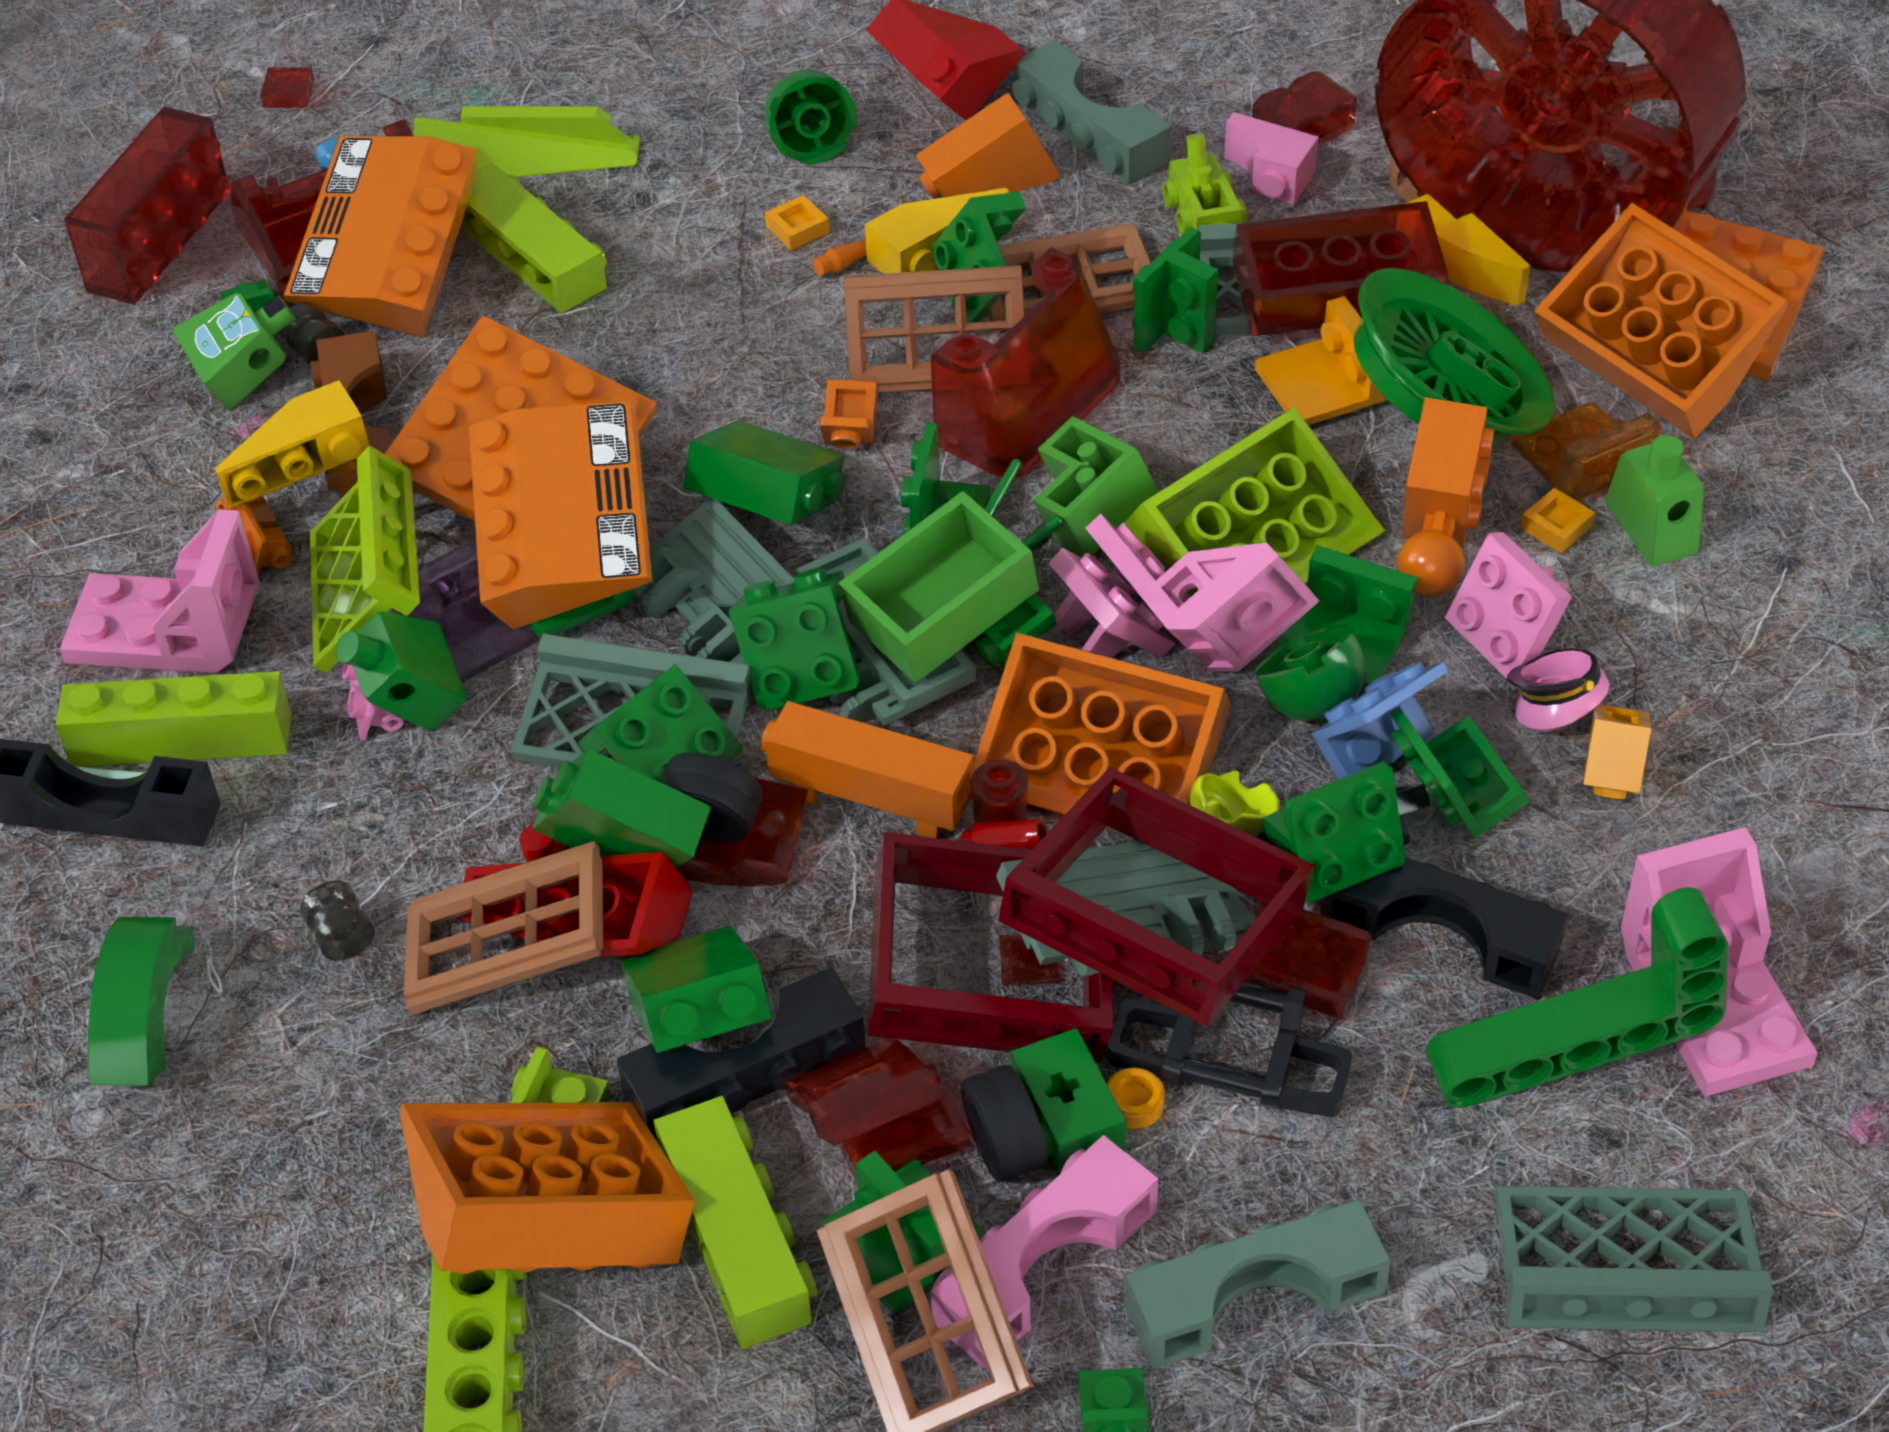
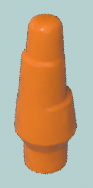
M859 240L827 249L822 256L813 259L815 272L822 276L830 272L839 273L848 268L854 261L866 256V240Z

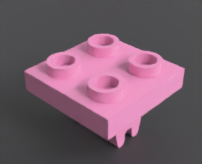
M1504 532L1488 533L1445 619L1507 679L1508 673L1513 668L1541 655L1572 596L1566 591L1568 584L1565 581H1555L1552 578L1555 573L1554 570L1540 567Z
M1061 548L1049 562V565L1071 589L1054 614L1057 623L1054 627L1057 630L1063 628L1068 636H1071L1092 617L1100 623L1081 650L1113 658L1129 643H1132L1162 659L1176 644L1162 628L1164 626L1146 602L1142 601L1141 603L1135 597L1134 593L1136 590L1119 569L1114 568L1110 573L1091 554L1085 553L1081 558L1064 548Z

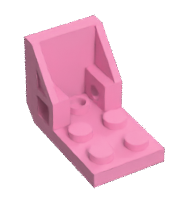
M218 509L180 551L174 567L176 578L89 573L59 648L64 663L218 673L231 663L237 652L260 585L240 511Z
M1100 514L1085 527L1167 630L1211 672H1239L1320 601L1268 543L1191 551L1165 572L1164 569L1166 567L1147 545L1142 544L1124 522L1115 528ZM1198 588V591L1192 597L1187 594L1188 590Z
M1744 827L1638 855L1621 923L1627 960L1634 971L1651 966V912L1653 906L1667 893L1680 888L1692 887L1702 891L1728 942L1727 995L1724 1018L1718 1025L1707 1032L1674 1042L1703 1096L1707 1097L1813 1067L1818 1053L1763 962L1771 929L1757 845L1747 828Z

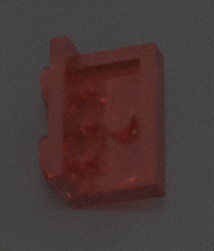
M1260 901L1257 909V918L1268 904ZM1302 909L1245 981L1288 991L1289 986L1307 989L1305 1007L1343 1020L1367 971L1372 935L1368 931L1356 928L1349 923L1339 922Z

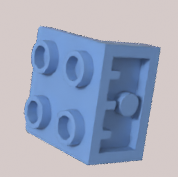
M1417 661L1396 674L1394 671L1389 672L1365 687L1366 694L1356 700L1353 697L1324 713L1328 723L1312 732L1311 735L1337 779L1381 762L1390 764L1404 755L1390 735L1399 729L1390 714L1399 707L1423 741L1435 734L1413 694L1449 671L1444 661L1424 668L1421 661Z

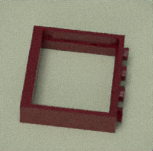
M1109 767L1006 877L998 921L1208 1027L1303 909L1315 865ZM1114 785L1121 787L1116 793L1113 792ZM1109 826L1268 905L1222 962L1217 964L1056 882L1101 832Z
M884 832L875 866L867 1036L1011 1052L1077 1028L1094 1061L1101 1063L1107 1048V1042H1109L1113 1031L1112 979L1100 972L1092 976L1083 977V1006L892 984L895 883L1003 896V891L996 877L1002 862L1024 859L1031 849L979 844L968 840L955 841L922 837L912 833L911 835Z

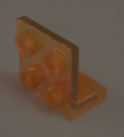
M1588 402L1553 417L1538 432L1514 434L1512 446L1553 488L1555 487L1574 500L1579 501L1610 487L1620 456L1627 450L1651 444L1655 438L1659 437L1661 423L1647 412L1629 421H1622L1616 424L1596 403Z

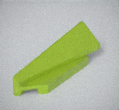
M463 106L460 116L461 122L415 117L414 120L415 137H434L477 149V170L493 162L508 176L513 175L514 177L634 166L638 162L641 144L640 137L637 134L626 135L613 126L610 115L598 106Z

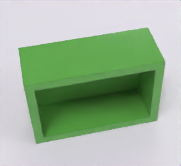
M964 491L960 492L838 583L849 622L915 684L1039 590L1032 551Z

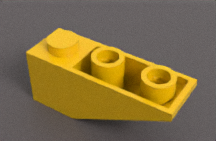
M1006 188L900 204L865 224L867 261L883 274L934 271L938 267L934 260L932 244L968 200L973 197L1010 193V191Z
M340 380L292 398L215 467L228 509L357 459L369 446L362 415Z

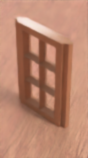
M1133 223L998 246L1006 266H1030L1033 275L1022 277L1023 291L1039 289L1042 297L1023 301L1025 327L1134 308L1135 292L1133 291V282L1100 288L1097 278L1134 272L1136 276L1143 266L1151 264L1136 226ZM1125 250L1128 259L1091 265L1088 258L1090 255ZM1078 258L1081 267L1043 273L1040 266L1043 263ZM1087 280L1090 290L1052 296L1049 290L1050 286ZM1001 296L987 311L990 322L1006 321V306Z
M1021 265L843 276L850 380L876 381L879 388L878 393L1027 383ZM1005 294L1006 321L966 322V296ZM954 297L956 324L915 326L914 300ZM903 301L904 327L865 330L863 303ZM1007 330L1008 357L968 359L967 333ZM956 334L958 360L917 362L916 336ZM905 337L907 363L867 366L865 339Z
M592 841L411 900V904L407 907L404 997L406 998V1009L411 1015L600 956L601 950H603V870L598 844ZM579 878V895L537 908V891ZM526 895L524 913L483 926L484 908ZM579 912L578 930L536 943L538 924ZM472 913L471 930L430 943L431 925ZM525 929L524 947L482 960V942ZM471 946L470 964L429 977V959Z
M947 1169L939 1174L935 1173L827 1223L825 1227L816 1230L887 1432H936L1034 1387L953 1170ZM928 1205L946 1253L915 1267L898 1218ZM887 1224L904 1272L873 1286L856 1238ZM951 1266L969 1316L937 1329L920 1279ZM909 1285L926 1335L895 1348L878 1299ZM974 1329L992 1379L960 1392L943 1343ZM931 1348L949 1398L918 1411L901 1362Z

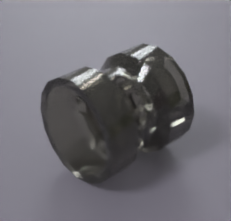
M309 302L299 303L291 307L290 310L296 320L279 331L280 337L292 349L297 350L298 355L309 365L310 361L319 360L316 340L345 335L333 321L327 320V316L315 304Z
M341 880L328 881L313 888L303 898L300 905V913L306 925L311 931L315 932V942L325 958L333 961L355 957L371 944L375 936L374 926L368 915L359 909V899L349 883Z

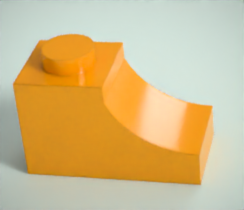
M1599 704L1593 709L1583 784L1594 786V794L1613 799H1626L1627 792L1640 794L1651 733L1649 711Z

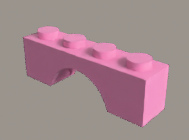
M1104 1135L1089 1149L1085 1150L1082 1148L1073 1153L1066 1161L1061 1174L1046 1188L1037 1187L1031 1191L1022 1202L1019 1212L1003 1227L1000 1225L992 1227L980 1240L982 1250L1017 1342L1031 1330L1030 1296L1023 1280L1027 1271L1037 1259L1052 1249L1073 1243H1091L1116 1250L1157 1212L1159 1178ZM951 1266L939 1275L931 1291L932 1315L938 1329L969 1316ZM974 1329L951 1339L982 1367L988 1370Z

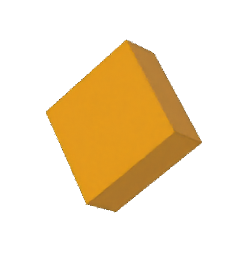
M804 194L765 212L766 227L790 251L830 233L829 218Z
M1554 487L1522 514L1520 528L1562 554L1593 527L1596 512Z

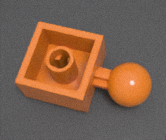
M1425 397L1406 484L1402 538L1407 540L1402 545L1397 557L1398 571L1418 577L1416 594L1436 597L1446 594L1459 583L1463 576L1465 557L1462 548H1464L1467 529H1478L1483 501L1481 499L1484 486L1487 484L1491 463L1490 455L1495 429L1485 428L1488 407Z

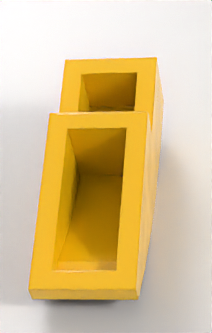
M1425 194L1397 207L1393 243L1413 260L1435 274L1486 297L1517 306L1525 303L1531 266L1473 213L1456 219L1429 194Z

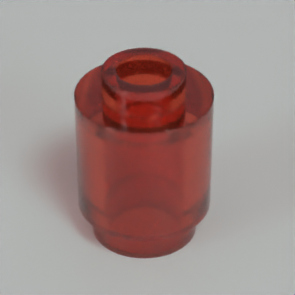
M993 760L981 765L974 772L972 777L974 822L1028 820V778L1025 771L1019 765L1007 760Z

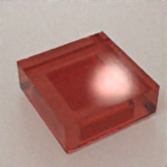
M268 67L261 91L263 107L306 108L314 83L312 67Z

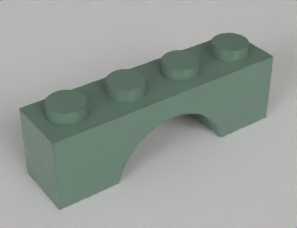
M1056 40L1026 54L1014 67V82L1012 84L1014 98L1022 106H1026L1043 119L1048 126L1055 128L1072 141L1078 149L1085 151L1102 164L1107 171L1115 174L1126 184L1130 185L1169 164V161H1171L1172 126L1142 104L1129 107H1110L1097 104L1083 96L1084 61Z
M1360 1199L1340 1206L1338 1204H1326L1315 1209L1308 1216L1287 1223H1267L1255 1229L1251 1234L1227 1242L1211 1241L1201 1245L1193 1253L1168 1261L1157 1259L1142 1264L1134 1272L1125 1274L1124 1307L1153 1370L1211 1351L1213 1325L1219 1312L1230 1300L1243 1292L1260 1287L1288 1288L1305 1294L1327 1312H1331L1386 1294L1391 1260Z

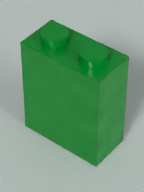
M736 420L691 440L683 489L793 525L830 506L840 498L846 480L845 474L842 472L845 455L741 420Z
M588 748L572 763L565 761L553 779L550 777L544 779L533 801V808L539 810L532 830L571 848L595 841L600 847V856L664 851L673 865L678 868L694 857L711 806Z
M731 925L664 944L643 954L627 955L619 958L633 1012L656 1053L772 1019L759 963Z

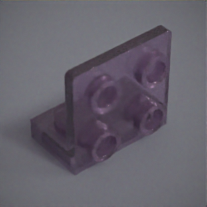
M476 538L418 568L420 603L407 616L439 623L461 683L538 642L539 637L529 625L513 630L480 603ZM392 608L393 613L404 615Z

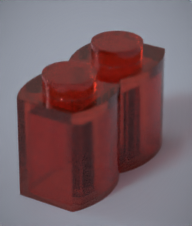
M1314 71L1296 78L1288 88H1277L1262 94L1252 105L1251 117L1318 136L1319 143L1320 141H1329L1347 132L1355 124L1358 98L1323 72Z

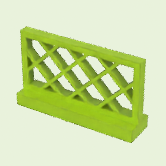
M370 445L357 458L358 482L310 531L313 667L325 673H328L339 661L336 655V648L339 639L344 633L348 631L357 632L376 613L381 611L388 612L391 608L407 616L420 603L411 469Z

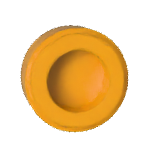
M1126 1068L1116 1072L1109 1078L1106 1084L1126 1119L1127 1129L1146 1128L1154 1124L1161 1117L1164 1110L1165 1091L1161 1080L1154 1073L1142 1068Z

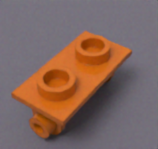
M264 496L228 509L224 497L218 500L216 512L218 509L240 511L258 577L261 567L273 566L280 569L289 565L292 559L293 548L287 541L281 528L275 527L276 519L268 507Z

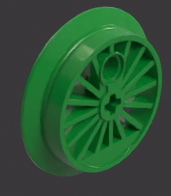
M1397 268L1381 269L1371 273L1363 281L1358 294L1360 312L1363 318L1354 332V348L1357 358L1365 373L1378 390L1417 424L1420 423L1425 397L1488 407L1485 428L1495 429L1493 448L1504 442L1511 434L1538 432L1552 419L1555 411V400L1552 387L1545 372L1526 345L1485 307L1446 283L1410 270Z

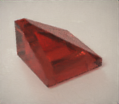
M1021 934L999 935L1002 986L1060 983L1058 962L1040 965L1034 949H1027Z

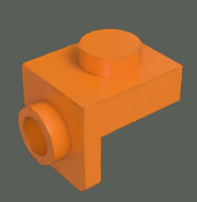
M827 379L824 416L820 417V430L824 442H831L832 446L840 449H857L861 444L874 445L879 389L876 381Z

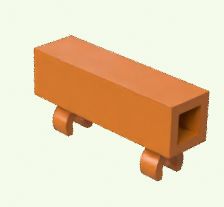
M787 701L776 721L770 720L763 732L761 749L763 752H766L769 777L793 783V796L795 800L816 806L818 802L817 792L820 791L917 820L916 835L940 839V827L954 831L975 791L973 754Z

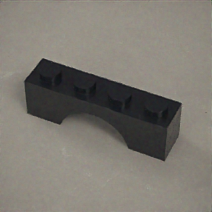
M0 739V823L204 847L221 806L208 762L154 756L149 769L143 774L132 778L113 779L97 776L73 766L59 756L49 744Z
M1406 858L1405 863L1399 867L1323 897L1320 922L1372 941L1376 940L1386 931L1408 923H1431L1446 927L1461 935L1473 946L1481 961L1483 980L1539 1000L1560 952L1568 913L1554 909L1543 902L1531 901L1496 889L1488 883L1476 882L1444 871L1433 864L1421 863Z
M827 968L780 988L779 1010L774 1023L763 1036L743 1048L727 1052H705L682 1045L656 1053L652 1044H649L616 1058L622 1092L627 1102H632L656 1141L655 1119L723 1096L729 1112L732 1114L743 1109L751 1101L777 1090L790 1089L806 1077L829 1067L843 1066L852 1061L857 1055L866 1052L863 1016L834 968Z

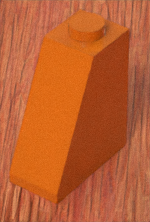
M1006 93L916 154L917 159L925 170L918 177L933 199L939 195L949 197L1006 188L1010 193L1053 182L1061 177V174L1009 93Z

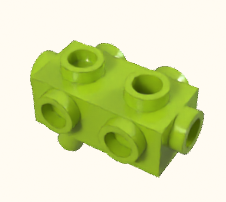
M1192 134L1187 136L1188 158L1169 161L1168 181H1163L1162 184L1163 199L1167 209L1177 208L1176 223L1180 236L1191 227L1198 230V225L1247 223L1245 203L1242 198H1236L1233 192L1230 173L1228 170H1222L1214 153L1206 154L1205 135Z

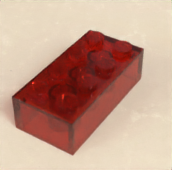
M164 106L65 217L64 222L86 292L135 305L144 293L154 285L156 279L170 262L179 255L181 249L195 232L201 229L206 219L216 207L226 199L230 192V182L224 168L220 143L217 140L212 118Z
M1427 201L1236 224L1232 263L1251 337L1319 329L1325 323L1327 301L1342 296L1347 298L1359 316L1363 318L1359 307V289L1363 281L1377 270L1387 268L1405 269L1430 276L1446 284L1448 283V271Z

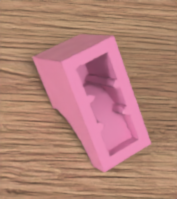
M1233 112L1226 122L1224 159L1240 165L1251 175L1252 193L1295 205L1316 173L1319 137Z

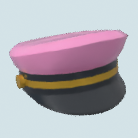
M1577 648L1559 649L1542 654L1525 664L1513 668L1507 675V681L1520 689L1515 706L1516 719L1522 725L1539 732L1561 729L1589 714L1602 702L1610 686L1604 670L1599 668L1595 655L1585 649Z

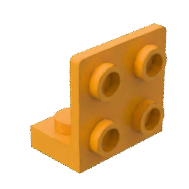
M1345 296L1327 301L1325 323L1321 326L1322 339L1255 360V371L1284 412L1295 407L1308 425L1386 401V397L1367 376L1357 358L1354 348V332L1362 318Z

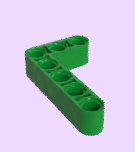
M1686 887L1667 893L1656 902L1651 912V966L1455 1027L1431 1039L1426 1045L1425 1054L1445 1101L1453 1108L1475 1106L1711 1030L1721 1022L1726 1013L1727 939L1702 891L1697 888Z

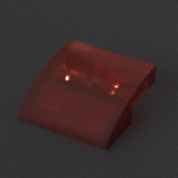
M755 778L761 785L763 794L759 810L755 815V821L747 837L735 843H717L700 839L694 857L678 867L677 870L685 880L716 885L765 886L786 883L808 790Z
M892 1038L882 1040L785 1083L792 1104L810 1115L817 1136L833 1146L944 1098L941 1086L923 1062L906 1045Z

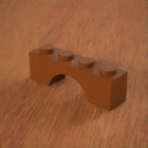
M375 330L316 340L319 360L310 361L315 389L340 380L361 415L375 404L388 399ZM364 424L369 445L385 454L393 443L390 429ZM357 459L325 471L329 491L338 489L340 499L358 482Z

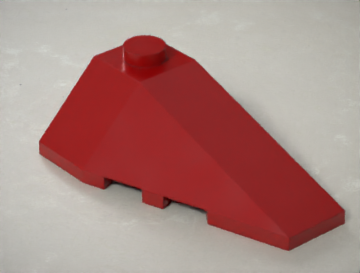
M890 0L866 29L912 75L965 121L976 114L1026 54L1024 50L996 26L909 0Z
M664 851L600 856L602 858L603 950H601V955L597 957L643 954L679 939L693 890ZM524 863L468 867L463 883ZM579 878L537 891V908L579 895ZM526 895L484 908L483 926L524 913ZM579 912L538 924L536 942L578 930ZM472 913L456 917L457 920L471 924ZM525 929L510 933L509 935L525 939Z

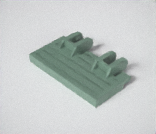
M709 498L649 548L653 582L633 588L632 597L642 600L645 612L656 618L667 613L668 609L676 606L680 613L691 623L689 628L684 629V632L680 633L681 636L678 638L679 649L684 654L744 664L729 616V609L744 595L743 589L750 585L774 580L775 586L778 587L794 583L795 581L718 500Z
M864 537L795 569V575L807 570L823 567L826 574L843 570L844 576L847 577L878 553ZM843 599L838 603L860 674V682L855 689L826 696L832 705L843 703L841 712H839L842 717L859 722H866L878 717L885 726L976 681V666L960 649L915 684L849 622Z
M1140 841L1086 849L1056 882L1170 939L1171 935L1166 927L1168 926L1177 944L1199 955L1203 954L1205 944L1202 929L1200 930L1199 920L1208 939L1211 940L1214 950H1217L1218 953L1230 951L1236 944V931L1246 930L1251 924L1234 887ZM1023 859L1002 862L996 875L1002 891H1004L1006 877ZM1021 933L1027 949H1034L1040 965L1063 962L1066 955ZM1070 958L1072 964L1075 965V970H1077L1078 975H1081V977L1099 973Z

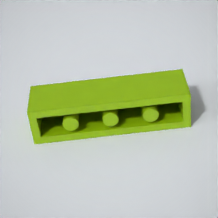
M493 162L477 170V178L460 227L466 234L561 314L607 289L604 269L607 266V260L602 249L595 242L590 243L576 231L568 220H562L552 212L543 199L540 197L535 198L521 186L516 177L513 175L508 176Z
M280 671L62 684L55 726L69 763L75 767L151 763L154 756L202 760L284 755L288 753L292 713Z
M723 1096L655 1119L654 1125L657 1142L695 1200L689 1226L741 1350L812 1324L809 1299L818 1296L812 1272L806 1260L798 1263L794 1260L790 1248L796 1244L790 1222L783 1210L777 1213L773 1212L768 1200L774 1197L772 1184L764 1164L760 1162L753 1165L747 1151L753 1149V1145L742 1115L732 1118Z

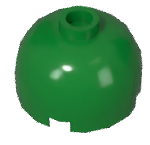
M812 69L794 71L778 80L768 93L763 110L767 134L779 152L786 157L788 156L791 159L799 160L800 163L808 165L826 162L841 153L848 144L846 139L849 137L851 129L855 130L857 123L855 103L847 89L829 74Z
M1346 624L1326 627L1303 636L1306 644L1293 651H1290L1286 644L1266 657L1255 668L1259 686L1274 709L1293 720L1306 722L1318 719L1321 725H1325L1328 723V720L1324 713L1353 697L1355 700L1359 696L1366 683V658L1358 637L1353 629L1351 630L1350 626Z

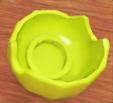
M1236 770L1220 776L1211 773L1199 776L1190 791L1191 806L1255 837L1265 831L1263 817L1280 811V800L1271 786L1267 783H1261L1256 787L1247 788L1240 782V772Z

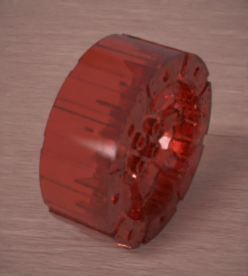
M1413 0L1389 31L1381 48L1376 67L1379 69L1378 82L1375 84L1376 109L1386 145L1403 177H1407L1418 191L1417 195L1419 197L1429 194L1456 219L1473 213L1531 267L1569 272L1631 203L1673 228L1731 145L1741 122V119L1737 118L1738 111L1745 103L1746 82L1739 42L1721 4L1715 6L1712 0H1577L1597 11L1598 15L1589 27L1586 25L1577 35H1574L1568 19H1563L1561 0H1524L1528 31L1522 28L1517 31L1494 7L1497 3L1496 0ZM1622 31L1646 53L1644 57L1649 63L1628 67L1627 62L1609 61V57L1615 48L1613 43ZM1472 36L1496 61L1495 65L1500 71L1478 68L1472 55ZM1655 98L1676 100L1679 106V117H1682V120L1677 129L1666 125L1659 128L1630 114L1632 109L1627 103ZM1495 106L1500 108L1501 113L1497 110ZM1597 142L1613 145L1638 157V161L1622 165H1614L1613 162H1607ZM1554 153H1563L1565 158L1560 157Z

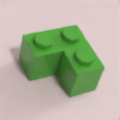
M1074 416L1037 449L1054 481L1033 502L1045 523L1056 516H1060L1063 519L1062 525L1051 532L1057 543L1082 557L1085 553L1093 555L1101 548L1085 528L1096 517L1102 514L1117 528L1131 516L1141 503L1159 492L1136 448Z

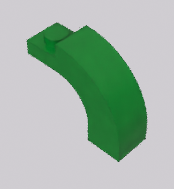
M118 917L111 925L99 953L90 998L88 1020L89 1085L149 1086L166 1068L164 1045L166 993L174 967L194 948L193 926L176 925V917Z

